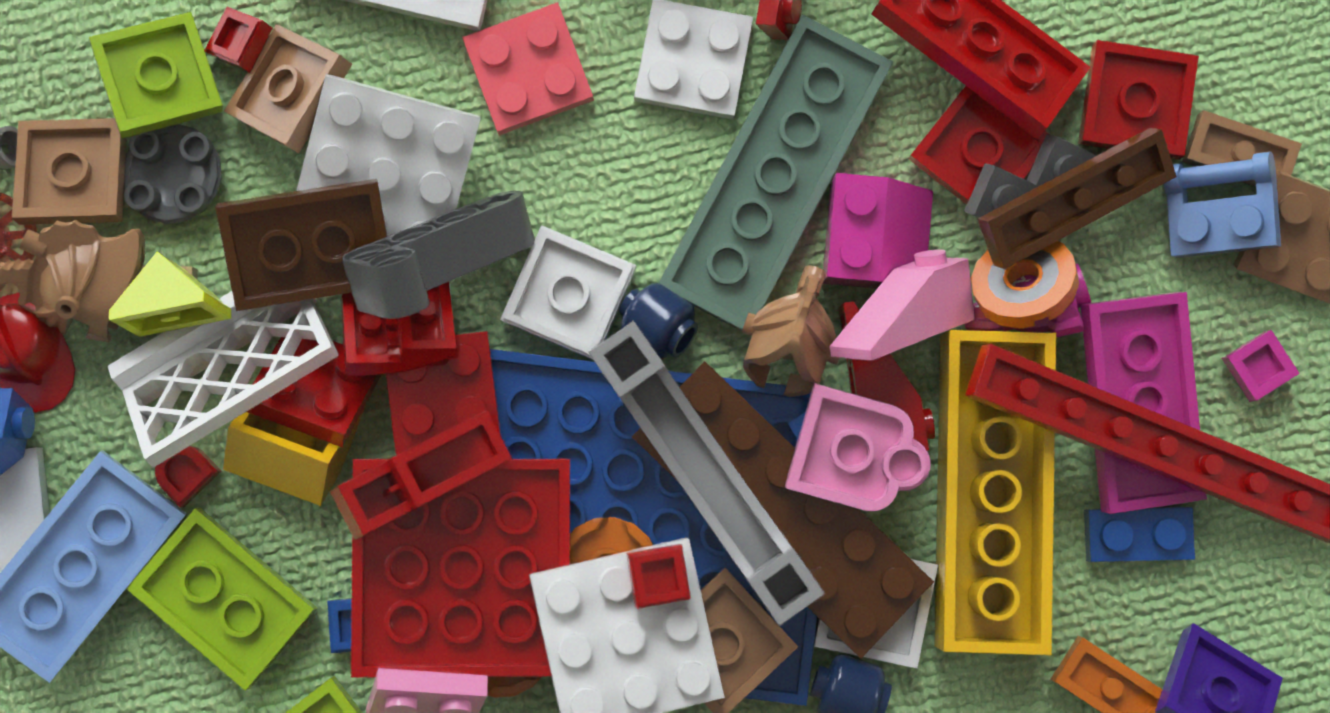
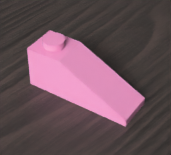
M928 250L914 254V262L894 268L830 345L831 356L872 361L975 320L968 258H947L945 250Z

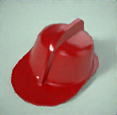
M18 292L0 298V388H13L33 408V412L36 413L53 409L66 399L73 387L76 369L72 353L63 334L60 333L57 327H48L45 324L44 318L37 317L34 314L36 310L35 305L32 303L19 305L20 293Z

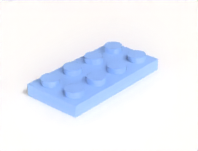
M100 451L1 571L0 648L50 683L187 513L105 451Z

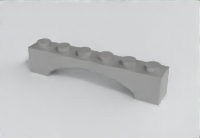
M632 321L588 353L778 625L780 626L825 593L735 469L635 322Z

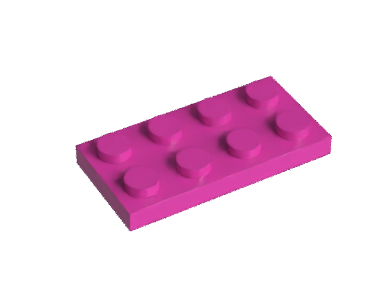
M1173 292L1080 304L1084 327L1083 338L1088 384L1200 430L1187 292ZM1095 449L1101 512L1114 514L1207 500L1206 493Z

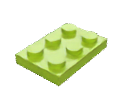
M195 508L127 587L129 592L245 691L254 685L318 609L201 508Z

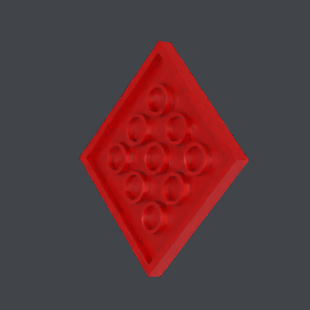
M353 459V478L389 459ZM510 459L356 540L352 536L351 678L376 677L378 668L485 675L488 677L551 676L529 574L570 565V459Z

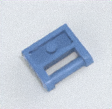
M1271 151L1255 153L1252 159L1188 168H1184L1182 163L1173 164L1177 177L1164 183V189L1167 194L1172 257L1180 258L1281 247L1276 166ZM1255 180L1256 195L1188 203L1187 188Z

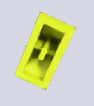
M158 251L109 310L110 321L138 337L231 319L230 307L187 270Z

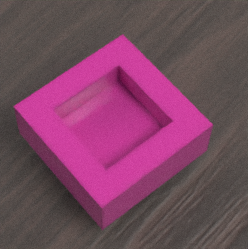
M1272 330L1264 331L1222 358L1249 402L1259 400L1300 374Z

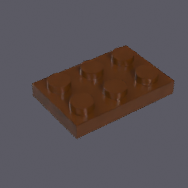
M377 179L217 203L215 206L236 311L352 293L342 257L350 251L387 237Z

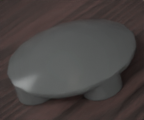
M180 124L141 133L130 138L129 150L126 153L124 199L127 205L138 211L148 220L164 224L187 222L206 210L217 196L222 178L220 156L210 139L195 128Z

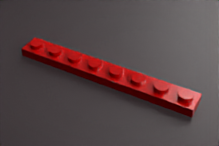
M993 344L981 346L965 394L966 397L1330 543V484Z

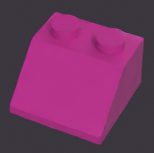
M836 173L830 183L823 270L826 272L823 284L877 289L894 268L914 262V254L928 251L933 191L889 177Z

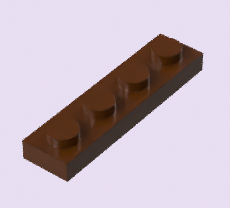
M1148 128L978 218L977 220L993 265L1006 269L1176 178L1163 131L1161 129Z

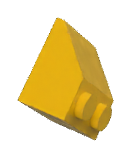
M364 409L343 448L245 412L233 419L228 426L223 470L321 506L342 470Z

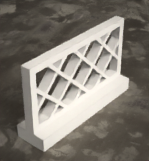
M231 291L219 298L231 308V319L163 332L108 365L111 379L123 392L144 459L154 468L339 356L315 305L317 302L316 298L236 311ZM297 314L293 324H282ZM272 336L286 337L277 355L263 354ZM302 339L318 341L319 345L300 357L293 356ZM252 341L247 352L237 351ZM227 363L239 364L230 383L218 381ZM256 366L270 367L264 379L254 385L247 384ZM206 369L201 380L191 379L193 376L197 375L198 373ZM181 391L194 392L185 410L172 409ZM211 394L224 395L216 408L207 413H201ZM160 397L155 407L145 406ZM165 421L177 423L171 435L158 443L155 442Z

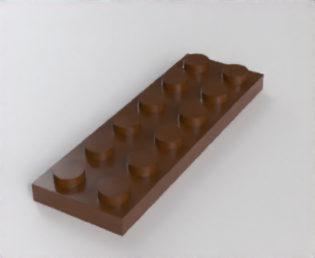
M704 361L679 388L825 593L807 607L862 659L934 581L858 508L786 489L785 483L795 447ZM640 427L632 438L676 479Z

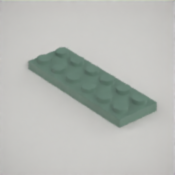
M802 14L661 277L659 284L684 298L696 308L742 331L748 312L756 314L764 307L893 61Z

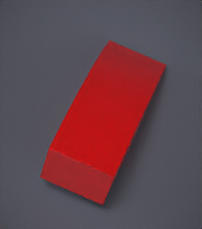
M486 410L336 486L330 493L354 540L505 463L512 459L490 414Z

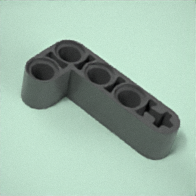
M507 191L488 196L345 254L342 257V261L357 310L382 318L393 319L412 315L429 306L430 301L427 290L523 251L534 245L535 237L523 192Z

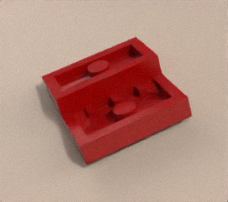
M449 282L427 290L430 304L425 309L409 316L393 319L357 310L352 293L341 294L345 376H367L405 371L454 356L456 354V341Z

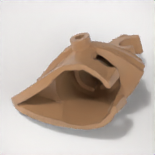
M57 220L51 227L43 228L40 234L28 229L19 249L37 257L35 260L27 259L22 261L18 258L16 261L8 259L5 263L0 262V291L5 286V283H12L17 286L20 291L18 304L32 303L35 305L36 310L34 314L37 317L44 318L45 324L48 327H57L61 334L66 335L73 319L89 325L86 339L110 342L112 335H109L108 328L117 330L119 325L109 320V310L141 272L145 260L143 232L139 229H131L125 234L116 237H102L98 234L94 225H85L77 220L72 222Z
M816 266L804 267L796 293L768 303L756 314L748 312L742 333L752 337L743 362V368L756 386L764 388L771 368L767 364L776 362L781 358L794 360L800 375L790 374L784 395L788 397L806 395L812 392L814 383L820 384L826 362L837 365L840 357H832L830 352V345L836 339L834 325L823 306L817 300L826 276V272Z

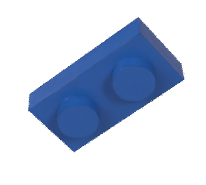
M1193 507L1147 508L1114 514L1101 512V509H1084L1086 561L1195 560Z

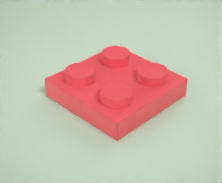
M558 2L462 37L498 135L594 101Z

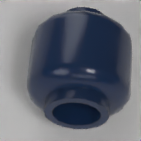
M659 283L650 284L641 291L637 288L633 289L625 297L619 309V313L623 316L620 329L634 321L661 360L669 356L677 358L683 354L694 340L698 331V324L694 321V306Z
M840 654L832 660L829 668L819 665L812 683L810 696L819 699L818 713H885L891 695L892 684L885 682V673L881 667L845 654Z

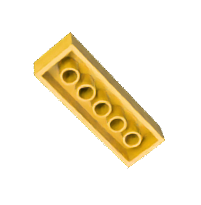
M949 330L940 335L936 564L938 568L935 586L934 646L943 652L1052 655L1055 432L966 397L965 394L982 345L993 344L1056 370V333Z

